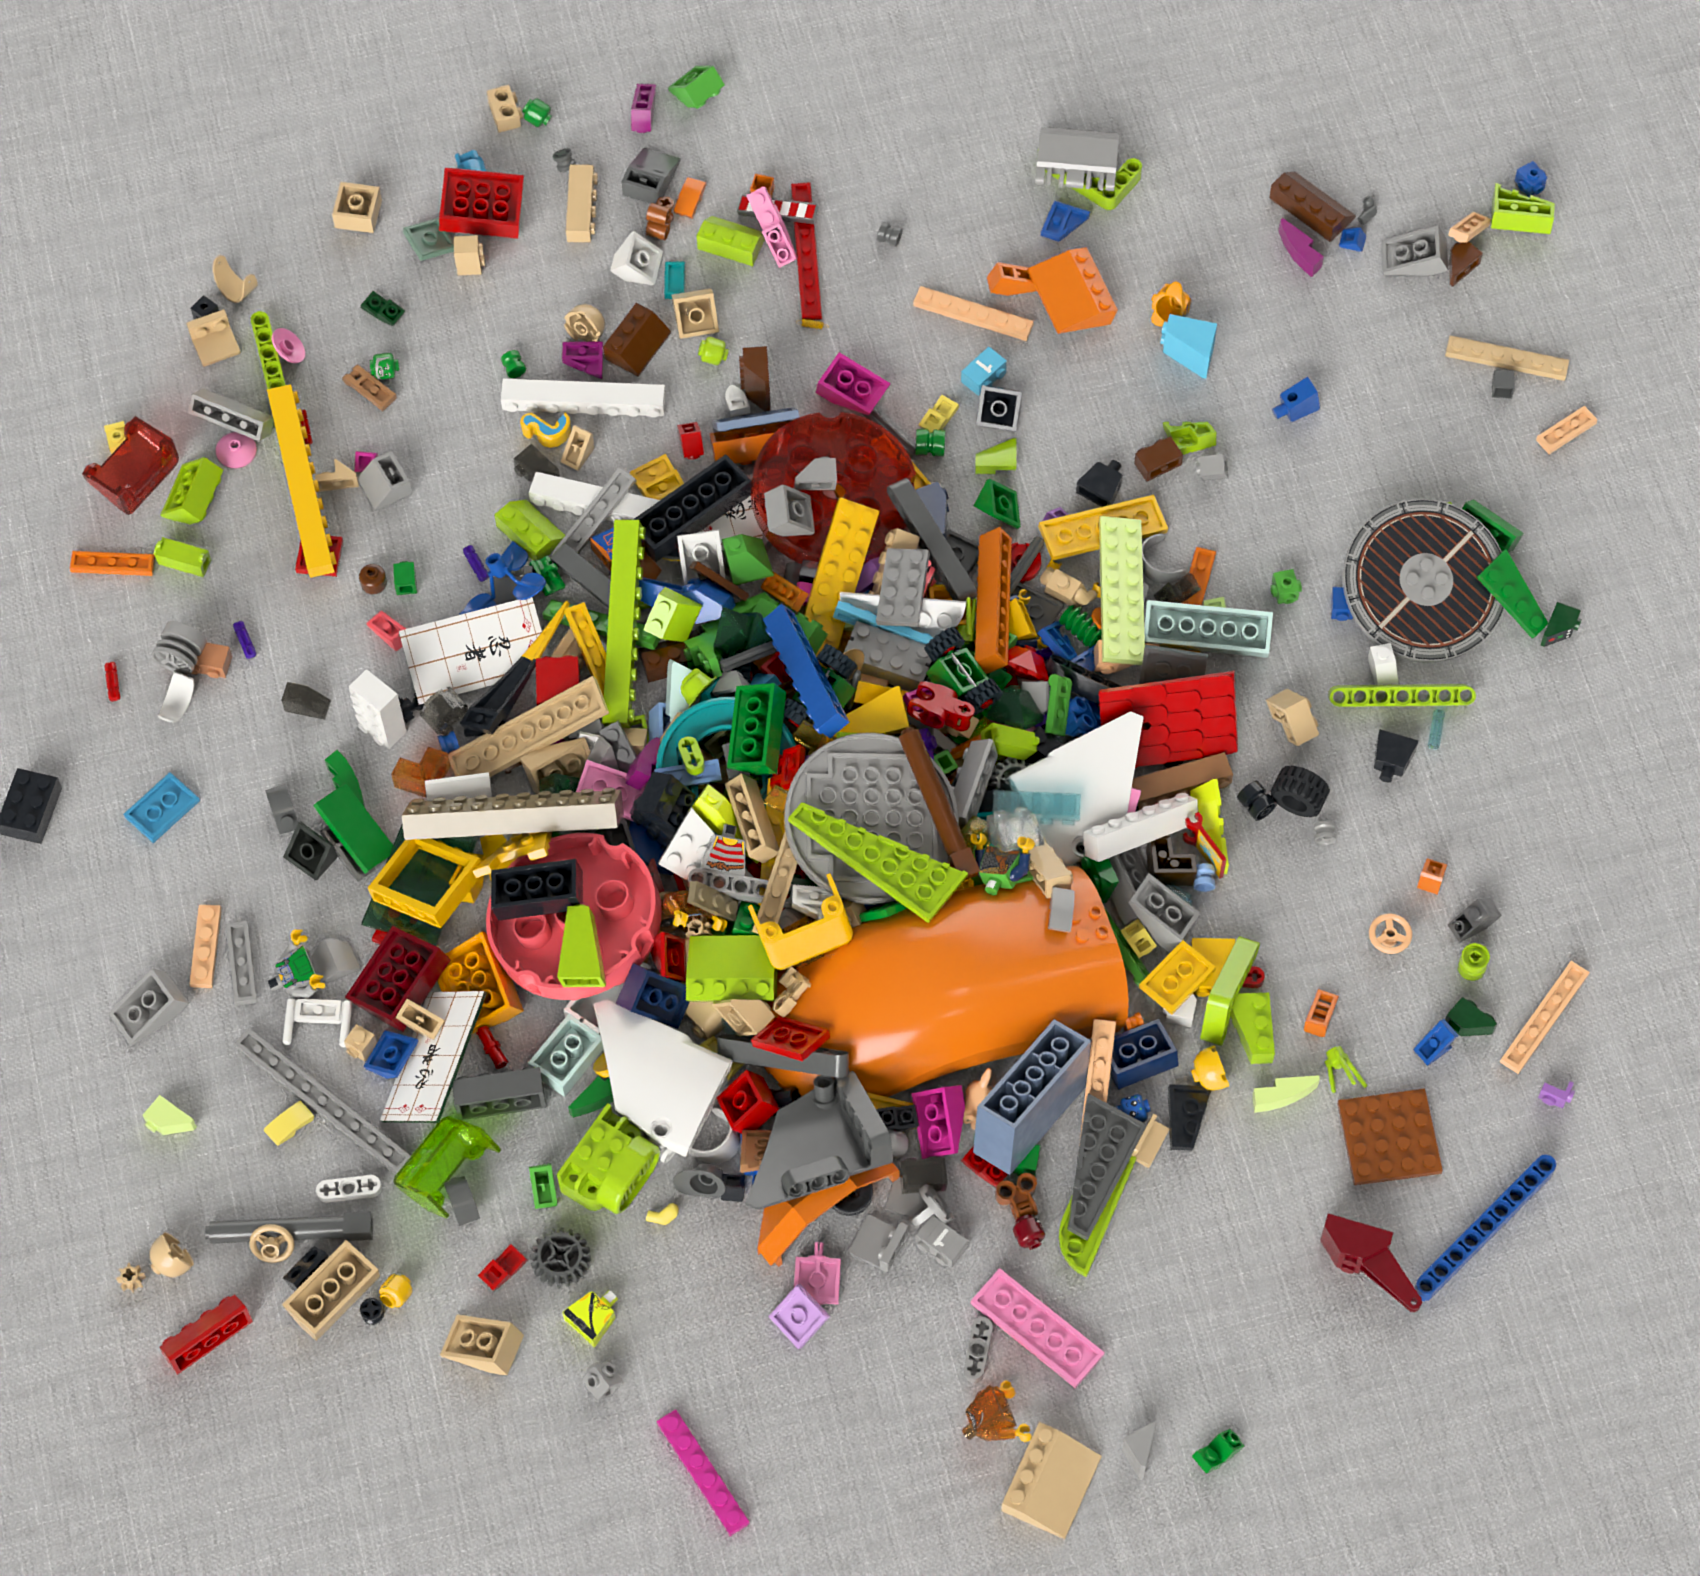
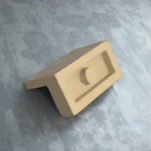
M1154 1113L1149 1119L1147 1127L1132 1156L1137 1157L1136 1161L1147 1168L1151 1166L1169 1131L1168 1127L1155 1121L1157 1115Z

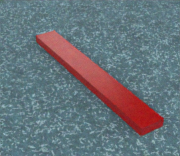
M811 182L791 184L792 201L812 203ZM794 222L802 319L822 320L814 224Z

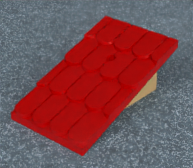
M1235 671L1101 689L1099 691L1101 726L1129 712L1143 716L1135 768L1165 764L1167 762L1203 759L1204 757L1224 752L1225 755H1229L1239 750Z

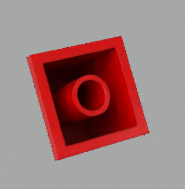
M565 655L563 657L552 658L544 656L536 658L537 706L580 683L578 656Z

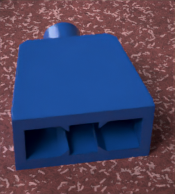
M1306 377L1280 394L1281 404L1272 408L1276 419L1287 415L1291 422L1320 410L1318 391L1309 377Z

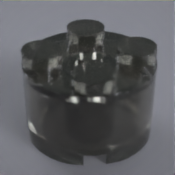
M446 687L448 690L445 692L441 689L434 693L424 703L426 707L424 712L420 710L419 713L422 719L438 735H448L449 732L454 730L453 727L461 722L468 711V705L451 687Z

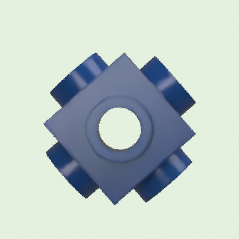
M1532 161L1517 169L1514 181L1517 183L1519 190L1524 192L1527 197H1530L1534 194H1540L1545 189L1547 175L1543 169H1540Z

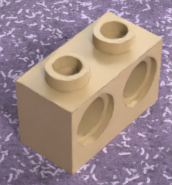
M509 85L487 90L488 103L498 133L521 127L520 119L523 118L521 108L516 107L515 103H518L515 91L511 92Z

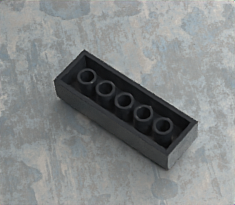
M725 454L633 519L639 520L642 527H645V539H642L641 547H644V551L655 562H658L678 548L677 536L699 533L753 494L752 481Z

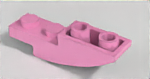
M766 187L746 195L763 229L762 233L778 267L780 268L796 260L797 256L789 233Z

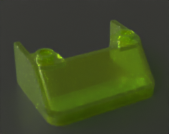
M447 1116L436 1124L396 1174L393 1182L400 1191L428 1212L447 1219L450 1215L442 1208L445 1197L440 1192L444 1187L443 1183L448 1182L465 1159H479L486 1149L500 1153L502 1149L481 1127Z

